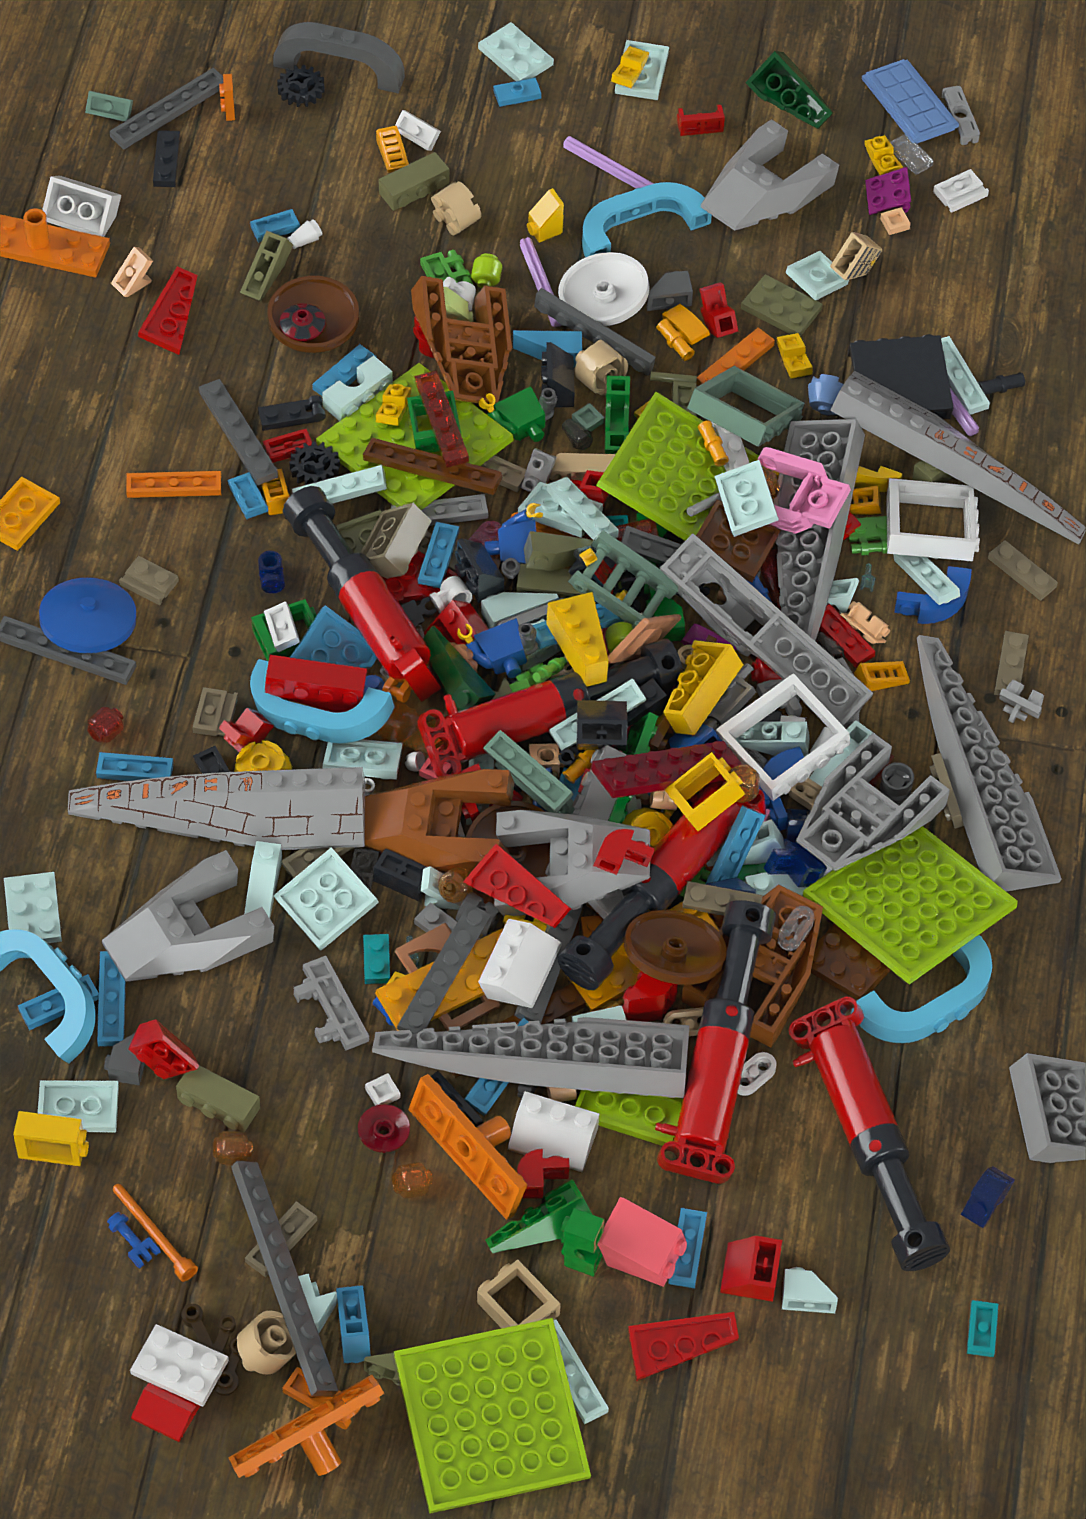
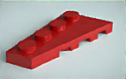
M178 266L176 267L141 326L138 337L180 355L198 275Z
M498 844L491 848L463 881V883L553 928H556L571 910L567 904Z
M735 1312L628 1326L636 1381L739 1339Z

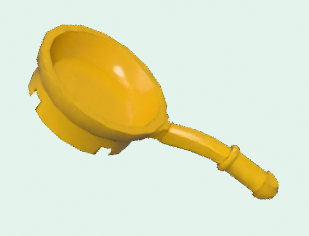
M262 741V744L252 742L241 749L236 758L234 772L292 770L289 757L277 744L270 741Z
M650 808L636 809L626 815L622 824L649 829L650 847L654 848L673 826L669 818L675 810L658 812Z

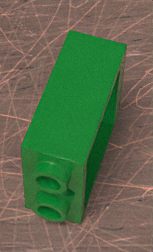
M453 390L407 398L415 449L432 453L463 448ZM450 411L452 427L419 432L416 416Z
M306 599L289 604L294 622L303 619L307 629H309L317 616L314 608H309ZM265 613L251 617L252 631L266 661H269L270 655L291 657L298 644L278 652L269 634Z

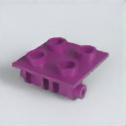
M907 167L865 180L869 215L897 207V209L902 207L904 213L908 212L910 209L911 193Z

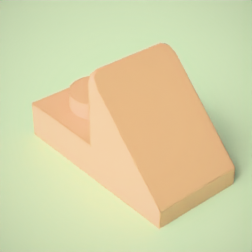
M133 247L111 284L124 297H129L152 282L146 275V272L153 260L139 247Z

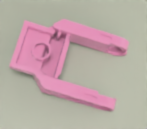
M763 448L758 457L763 467L803 480L790 503L789 509L774 505L779 520L769 525L795 534L811 528L813 524L831 528L851 491L850 486L828 479L822 463L776 449Z

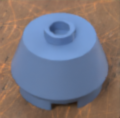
M821 374L820 379H817L813 376L811 383L808 384L811 408L824 415H837L830 410L844 385L838 382L839 377Z

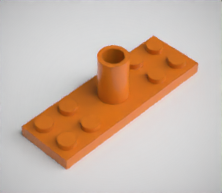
M37 208L28 210L24 214V219L0 214V257L97 277L110 246V238L47 225L45 212Z
M429 1074L421 1077L408 1110L506 1220L515 1216L527 1183L510 1166L506 1158L494 1148L508 1140L511 1136V1130L507 1121L501 1116H495L475 1127Z
M370 1375L228 1458L237 1476L240 1478L244 1475L247 1478L260 1470L259 1466L262 1464L278 1461L284 1456L283 1452L300 1443L317 1475L327 1474L337 1468L342 1461L324 1428L340 1419L346 1421L356 1414L355 1410L364 1405L370 1407L380 1401V1396L384 1392L373 1375Z

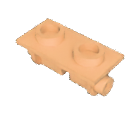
M853 601L848 607L850 612L840 614L855 630L859 629L864 633L863 637L872 644L886 643L882 636L886 637L889 634L890 629L888 625L876 615L868 621L867 619L872 612L860 602L856 603Z

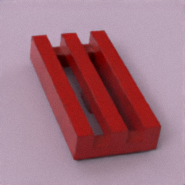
M307 429L262 441L263 448L272 463L291 458V454H296V447L303 449V443L312 446V440Z

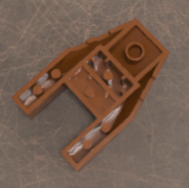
M421 276L411 290L413 311L449 391L453 390L455 400L479 403V400L484 398L487 404H489V401L486 399V395L491 393L495 397V403H497L503 385L504 372L508 365V356L512 350L506 290L491 286H484L474 299L476 322L449 319L446 315L443 279Z
M476 770L443 776L365 796V846L381 853L386 848L426 867L431 866L438 871L471 873L495 844H498L502 849L504 848L500 839L458 837L462 803L511 805L514 780L510 770Z
M779 884L762 897L761 904L771 908L776 913V920L771 941L759 945L753 973L754 978L772 986V989L754 1016L750 1037L772 1048L782 1032L810 978L823 906ZM721 928L719 930V933L723 937L726 943V947L728 948L730 937L726 936L722 932ZM722 970L708 981L684 985L682 1002L693 1008L704 1007L705 1002L713 999L718 992Z

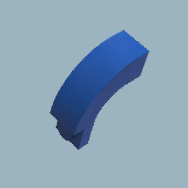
M951 566L947 568L946 576L959 588L960 597L948 603L938 605L928 594L897 592L894 613L907 616L917 615L918 624H930L948 619L957 613L966 601L972 569Z
M800 746L777 754L768 761L763 770L772 780L776 779L804 758ZM763 791L766 809L770 810L769 820H773L779 831L785 830L788 816L780 796L772 801Z

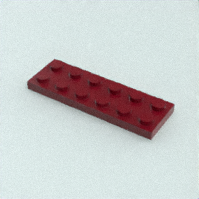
M724 741L655 752L650 751L648 753L616 758H605L592 761L591 765L592 772L612 798L663 791L711 752L718 760L722 757L731 768L728 772L734 771L739 778L745 777L747 769ZM719 774L709 783L726 780Z

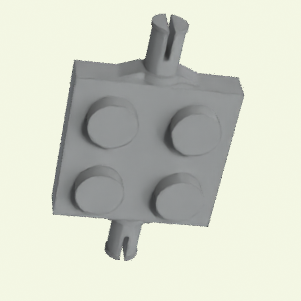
M745 663L706 719H716L718 724L723 725L756 693L754 687L744 680L754 670L751 665Z

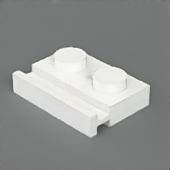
M970 169L935 185L933 192L945 206L950 208L949 211L952 213L987 197L989 190L983 187L981 180Z

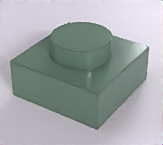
M589 403L572 414V421L587 435L604 423V416Z

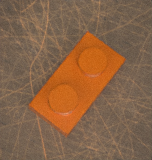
M223 74L224 83L219 84L220 97H225L220 99L221 112H226V121L235 120L232 74Z

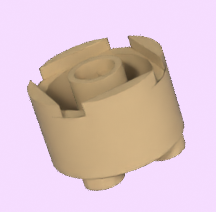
M455 181L431 197V201L435 206L433 211L435 218L439 222L444 221L447 224L448 231L453 236L481 218L478 203L473 205L471 198L474 196L459 181L457 183Z
M598 340L586 350L580 351L575 358L577 362L575 367L576 378L591 391L600 395H606L607 376H625L628 370L627 360L603 340Z
M264 1311L237 1335L238 1352L242 1358L243 1367L246 1370L256 1371L261 1374H273L280 1370L296 1354L286 1322L283 1319V1314L277 1311Z

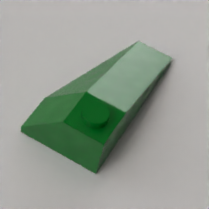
M573 1179L543 1196L545 1202L537 1208L531 1206L527 1208L521 1220L508 1222L488 1237L486 1242L491 1252L496 1253L561 1239L564 1233L561 1231L563 1221L566 1216H571L574 1208L592 1214Z

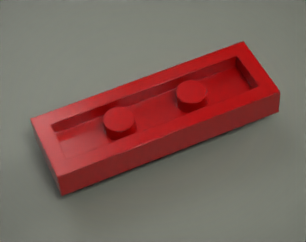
M830 604L826 605L819 628L826 638L855 668H858L860 663H866L875 657L876 651Z

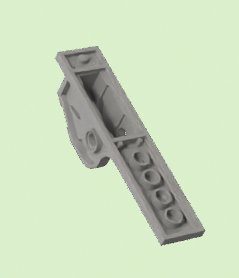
M692 534L660 567V571L678 586V594L690 604L719 636L735 646L739 653L745 656L753 654L783 680L794 673L843 727L873 696L871 690L696 535ZM702 583H718L723 589V594L726 596V602L723 605H714L700 592L699 586ZM754 620H757L763 627L753 637L748 631L745 632L744 630Z

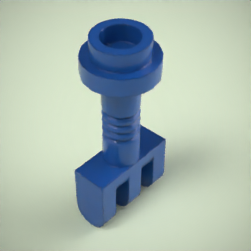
M116 1212L108 1219V1228L112 1232L118 1230L132 1246L133 1249L128 1252V1257L140 1269L144 1266V1263L138 1256L141 1255L149 1262L152 1256L147 1249H150L154 1255H158L161 1251L150 1237L141 1242L126 1224L128 1217L125 1214Z

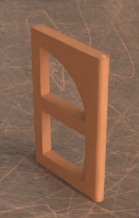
M673 614L642 619L608 656L609 662L617 663L640 658L642 646L663 639L681 620V615Z
M443 923L395 950V953L408 973H412L418 970L409 955L426 951L440 953L452 931L446 923ZM486 995L480 997L483 1003L451 1020L446 1013L438 1018L446 1030L449 1031V1027L460 1026L462 1028L499 1008L501 1004L499 1001L487 999Z

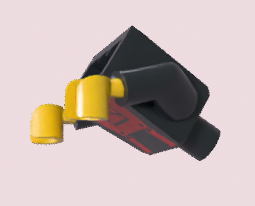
M585 546L574 551V557L577 560L568 571L571 576L577 570L583 574L587 566L598 560L595 555L597 552L596 548ZM605 556L591 580L603 587L614 570L616 562ZM618 582L611 591V594L623 601L628 593L625 589L623 591L619 589Z

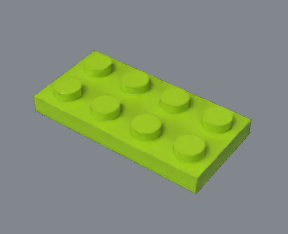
M581 1090L575 1107L599 1113L598 1126L663 1146L666 1142L674 1141L675 1136L656 1131V1123H667L677 1126L683 1098Z

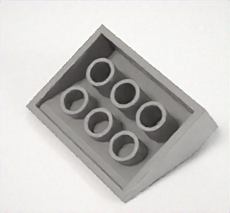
M1029 1053L1025 1054L1011 1065L1009 1070L1029 1160L1047 1163L1086 1160V1063Z

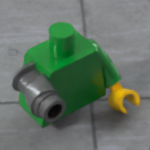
M528 387L495 403L494 395L488 393L486 399L489 401V404L485 402L484 398H481L479 406L482 409H487V415L512 433L515 440L520 441L530 436L533 442H539L545 435L542 430L545 427V421L554 415L553 408L557 402V396L553 389L545 388L542 390L538 401L533 389Z

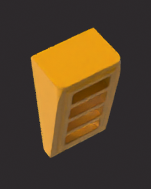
M391 126L378 129L376 131V141L387 172L391 173L409 165L398 127ZM401 159V161H396V162H391V163H390V161H392V160Z
M277 469L278 478L270 480L275 482L261 484L269 515L283 513L284 504L290 497L282 469Z
M878 486L856 488L853 490L852 499L854 504H851L849 509L852 514H882L881 496Z
M903 661L860 663L854 672V676L862 681L871 691L905 685L910 682ZM893 670L896 671L898 677H895Z

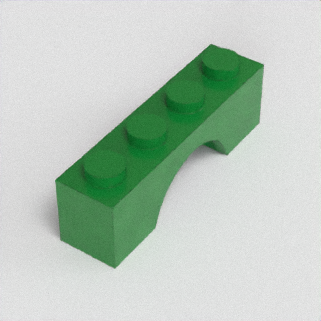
M607 376L605 454H616L629 434L630 376Z

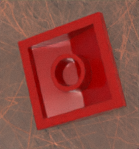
M148 1383L143 1389L131 1419L180 1442L200 1405L152 1383Z

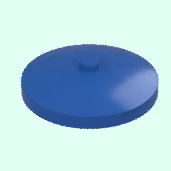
M76 578L58 584L44 596L39 609V622L46 637L57 646L78 653H98L115 648L129 638L136 625V606L128 592L115 583L98 578Z

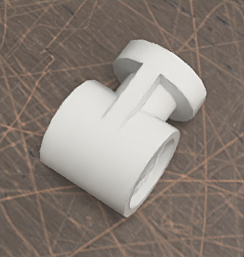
M447 277L443 281V287H448L468 302V309L471 311L476 293L475 286L464 281L456 283L453 278Z
M458 576L447 578L441 584V591L430 594V598L439 613L452 600L470 603L472 599V593Z

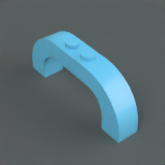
M663 182L636 188L633 191L606 199L589 211L583 223V252L585 257L611 252V242L605 234L607 230L616 225L655 212L670 211L680 215L690 230L711 224L712 215L701 208V203L705 198L688 186Z
M258 659L251 675L250 687L258 712L269 720L274 727L285 730L290 734L307 736L312 740L319 739L331 743H350L362 740L378 731L387 722L395 708L391 693L368 687L363 699L355 708L342 713H333L286 701L278 696L265 693L269 661Z
M17 929L1 931L0 971L16 959L31 958L63 996L65 1001L64 1018L60 1025L45 1038V1041L58 1057L69 1064L86 1047L95 1025L94 1002L90 992L80 980L82 974L73 965L70 967L65 961L68 958L58 947L54 949L37 935Z
M978 935L953 953V956L966 972L967 978L961 984L911 1012H899L889 1008L875 991H872L856 1001L864 1013L863 1021L859 1024L860 1027L872 1036L884 1041L910 1043L921 1040L934 1032H942L952 1021L965 1018L985 996L991 977V953L983 938Z

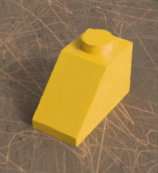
M553 188L548 190L529 212L527 229L530 235H534L539 243L563 233L564 203Z

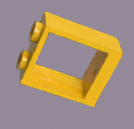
M712 752L665 789L672 801L697 831L701 830L745 795L739 786L743 783L734 771L729 773L728 771L731 768L722 757L718 760ZM721 774L727 783L693 809L686 800Z
M23 1111L18 1112L13 1134L18 1158L81 1166L82 1157H87L89 1142L86 1141L87 1130L83 1129L81 1119Z

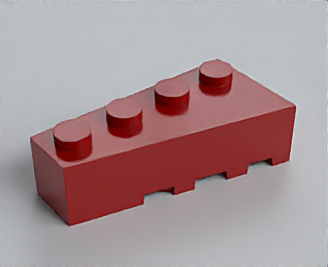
M270 655L266 673L265 693L317 709L342 713L355 708L363 699L367 668Z

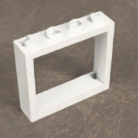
M889 478L886 496L887 554L973 561L974 552L979 551L980 538H978L979 524H977L978 497H974V488L969 485ZM899 503L963 508L965 538L900 533Z
M794 673L716 729L720 739L728 745L747 769L746 772L772 801L783 793L786 795L798 782L802 783L807 780L813 771L826 766L832 757L836 754H842L843 749L850 745L849 732ZM797 694L835 735L776 779L772 780L735 739Z

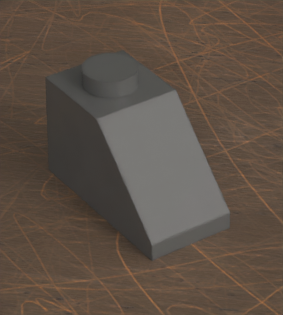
M688 271L665 273L649 291L647 311L669 309L679 304L684 307L692 306L693 290Z
M135 1033L115 1044L111 1055L106 1056L104 1069L108 1070L110 1081L140 1085L145 1063L139 1061L136 1055L128 1049Z

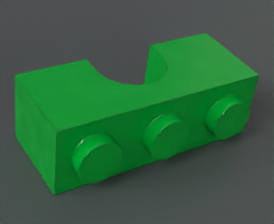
M574 1208L571 1216L565 1217L561 1227V1231L564 1232L561 1243L564 1244L561 1255H564V1266L594 1277L603 1257L598 1243L604 1232V1219Z

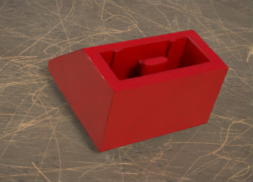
M452 600L423 633L426 635L430 628L435 626L450 643L454 642L460 645L466 644V641L458 637V628L461 634L466 636L469 634L466 624L472 627L471 637L474 640L475 634L488 630V627L470 603Z
M640 971L636 984L634 986L630 985L623 995L625 1001L622 1008L626 1020L648 1022L663 1019L676 1001L678 984L660 981Z
M155 1019L139 1024L128 1049L136 1055L139 1061L144 1062L158 1077L167 1079L198 1069L199 1064L192 1050L158 1020Z
M753 1236L729 1242L720 1293L773 1302L783 1240Z

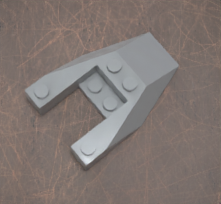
M771 119L759 127L727 162L701 203V208L734 231L756 225L759 220L765 218L773 220L778 218L779 214L786 212L793 214L834 185L839 164L821 154L786 179H781L762 166L784 150L788 134L787 129Z
M874 733L825 778L823 787L819 795H817L814 806L796 841L834 871L903 839L930 822L947 805L950 789L931 775L900 806L869 784L889 763L892 749L891 745Z
M527 810L497 813L496 836L505 847L550 843V876L538 877L537 879L567 904L571 910L581 908L582 904L593 899L596 901L605 897V894L617 889L621 891L650 878V862L648 867L624 859L617 875L593 866L603 840L611 832L618 829L634 830L632 840L643 841L650 846L649 829L576 814ZM495 899L494 906L503 916L505 914L509 916L527 915Z
M226 850L204 859L173 881L102 940L103 946L125 982L157 978L160 974L173 973V975L184 974V971L192 970L205 972L273 942L274 925L263 907L214 928H210L197 907V902L237 886L238 868Z

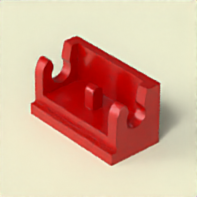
M721 104L717 105V110L713 113L684 115L683 109L678 108L676 118L680 136L724 131L725 116Z

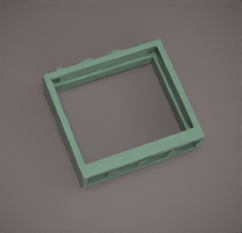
M733 366L694 388L687 409L759 447L765 442H769L773 437L779 436L783 431L789 430L791 421H801L803 417L801 415L805 403ZM732 391L777 416L763 423L719 400V398Z

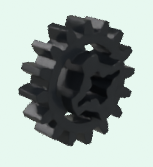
M294 65V70L286 68V74L281 73L280 79H277L278 95H281L282 101L288 99V105L294 102L297 107L301 103L308 107V102L311 101L315 104L316 98L321 99L322 93L325 92L324 77L320 76V71L314 73V67L306 69V66L303 65L301 69H298Z
M315 441L312 442V446L303 443V449L296 447V454H291V461H289L292 478L297 477L298 484L304 481L305 485L339 475L340 459H338V452L332 453L333 447L325 448L324 442L320 446H317Z

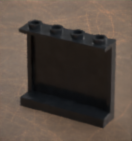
M926 334L922 337L912 338L903 336L899 339L880 338L876 341L857 340L850 343L847 355L851 357L853 372L856 371L929 410L941 419H951L954 407L941 335L933 336Z

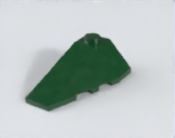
M774 51L745 82L762 100L777 106V108L794 115L796 118L817 129L833 114L832 110L800 69L784 52Z
M432 626L423 640L430 649L431 656L428 663L442 688L444 696L451 695L458 712L492 700L496 695L495 692L435 626Z

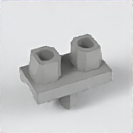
M535 448L525 472L521 488L532 492L539 482L548 484L557 457Z
M1012 680L1006 689L1002 688L999 700L1007 703L1003 711L1011 714L1008 721L1014 723L1016 718L1025 721L1028 716L1027 714L1038 719L1042 712L1041 706L1044 695L1032 690L1028 700L1020 697L1024 685Z

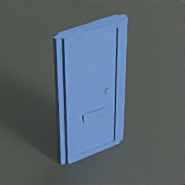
M903 59L862 75V80L912 144L926 141L959 127V123L908 60Z

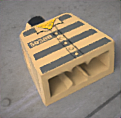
M851 232L830 267L844 280L864 276L879 259L882 248L868 236Z

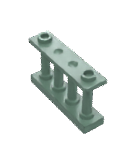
M604 530L597 535L591 544L596 548L597 552L595 555L598 560L587 566L583 574L577 570L568 580L573 585V588L580 593L593 592L596 602L625 622L632 624L633 629L642 619L650 618L654 615L664 597L670 599L678 592V586L660 571L658 567ZM607 556L616 562V566L604 586L601 587L592 581L591 578L604 557ZM624 570H628L635 575L636 580L623 601L612 595L611 591ZM644 583H647L655 589L656 593L641 615L630 606Z
M500 730L486 744L484 750L497 761L494 766L499 770H510L514 783L542 808L552 813L573 814L575 808L572 807L574 802L571 799L574 795L572 791Z

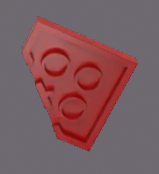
M420 551L412 557L408 565L409 569L404 575L389 579L382 577L399 603L412 600L420 601L430 597V594L433 592L438 593L441 591L440 588L418 584L419 573L425 558V554ZM448 568L444 580L451 576H458L457 573Z

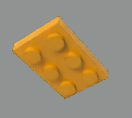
M21 476L0 500V541L18 551L60 504V498Z

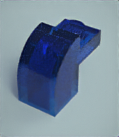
M788 842L785 849L772 850L764 870L768 875L788 874L797 887H809L823 877L827 867L819 858L800 844Z
M994 1166L988 1168L973 1188L972 1195L960 1215L985 1228L997 1205L1005 1199L1015 1179Z

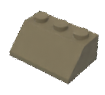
M414 503L382 511L360 553H363L370 559L371 564L376 568L380 576L387 579L402 576L409 569L408 565L412 557L418 552L421 540L427 535V529L431 520Z

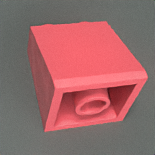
M620 1197L604 1227V1232L598 1246L607 1266L664 1287L667 1279L673 1276L675 1263L679 1256L684 1254L687 1241L682 1229Z

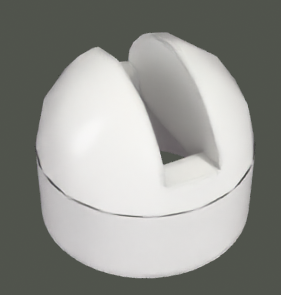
M421 751L409 753L405 758L407 760L405 761V766L410 771H419L426 761L424 754Z

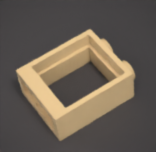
M516 1260L513 1264L508 1263L503 1266L498 1272V1276L491 1281L486 1280L477 1291V1303L501 1328L518 1324L491 1296L516 1276L543 1302L540 1308L519 1325L549 1318L554 1320L560 1315L561 1304L519 1260Z

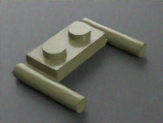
M651 371L650 381L673 383L672 402L696 416V413L690 411L687 407L694 388H696L697 376Z

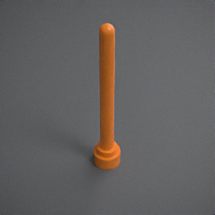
M115 1184L113 1192L174 1263V1273L182 1282L191 1279L198 1271L196 1264L191 1259L182 1257L121 1184Z

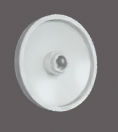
M613 252L594 254L578 261L567 270L559 285V299L600 324L610 326L629 319L642 308L649 295V280L644 267L628 255Z

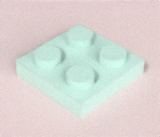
M821 251L787 266L786 274L814 300H818L848 285L849 280H844L830 267L832 261Z

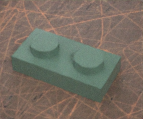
M89 91L85 113L127 121L130 119L133 100Z

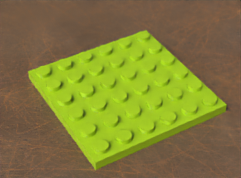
M420 363L392 382V385L401 384L405 387H411L410 397L449 391L444 381ZM385 390L377 393L374 398L366 404H362L350 416H346L316 438L318 446L322 442L325 443V448L332 446V453L338 452L340 463L352 473L379 466V464L363 460V453L371 438L415 449L408 405L398 426L376 422V413L383 403ZM455 400L463 448L432 453L481 466L513 442V434L471 402ZM450 411L416 416L419 432L453 426ZM382 466L385 472L387 489L377 491V493L396 507L414 503L420 510H423L452 488L454 484Z
M655 392L596 486L686 541L692 534L697 535L712 507L692 517L687 514V508L719 493L715 476L725 473L726 469L724 465L716 466L710 452L704 447L705 441L698 430V425L704 421ZM744 447L749 463L757 461L759 455ZM762 466L763 471L766 472L764 474L769 475V469Z
M923 826L897 842L839 870H832L803 890V897L823 906L822 913L909 985L1017 908L1018 903L1015 898Z
M553 1318L394 1351V1359L429 1514L590 1479V1469Z

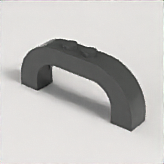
M304 22L287 28L283 32L273 56L274 67L289 68L290 70H294V65L297 66L302 51H315L357 60L371 67L376 73L378 89L399 93L405 78L404 65L401 58L384 41L366 33L320 23Z

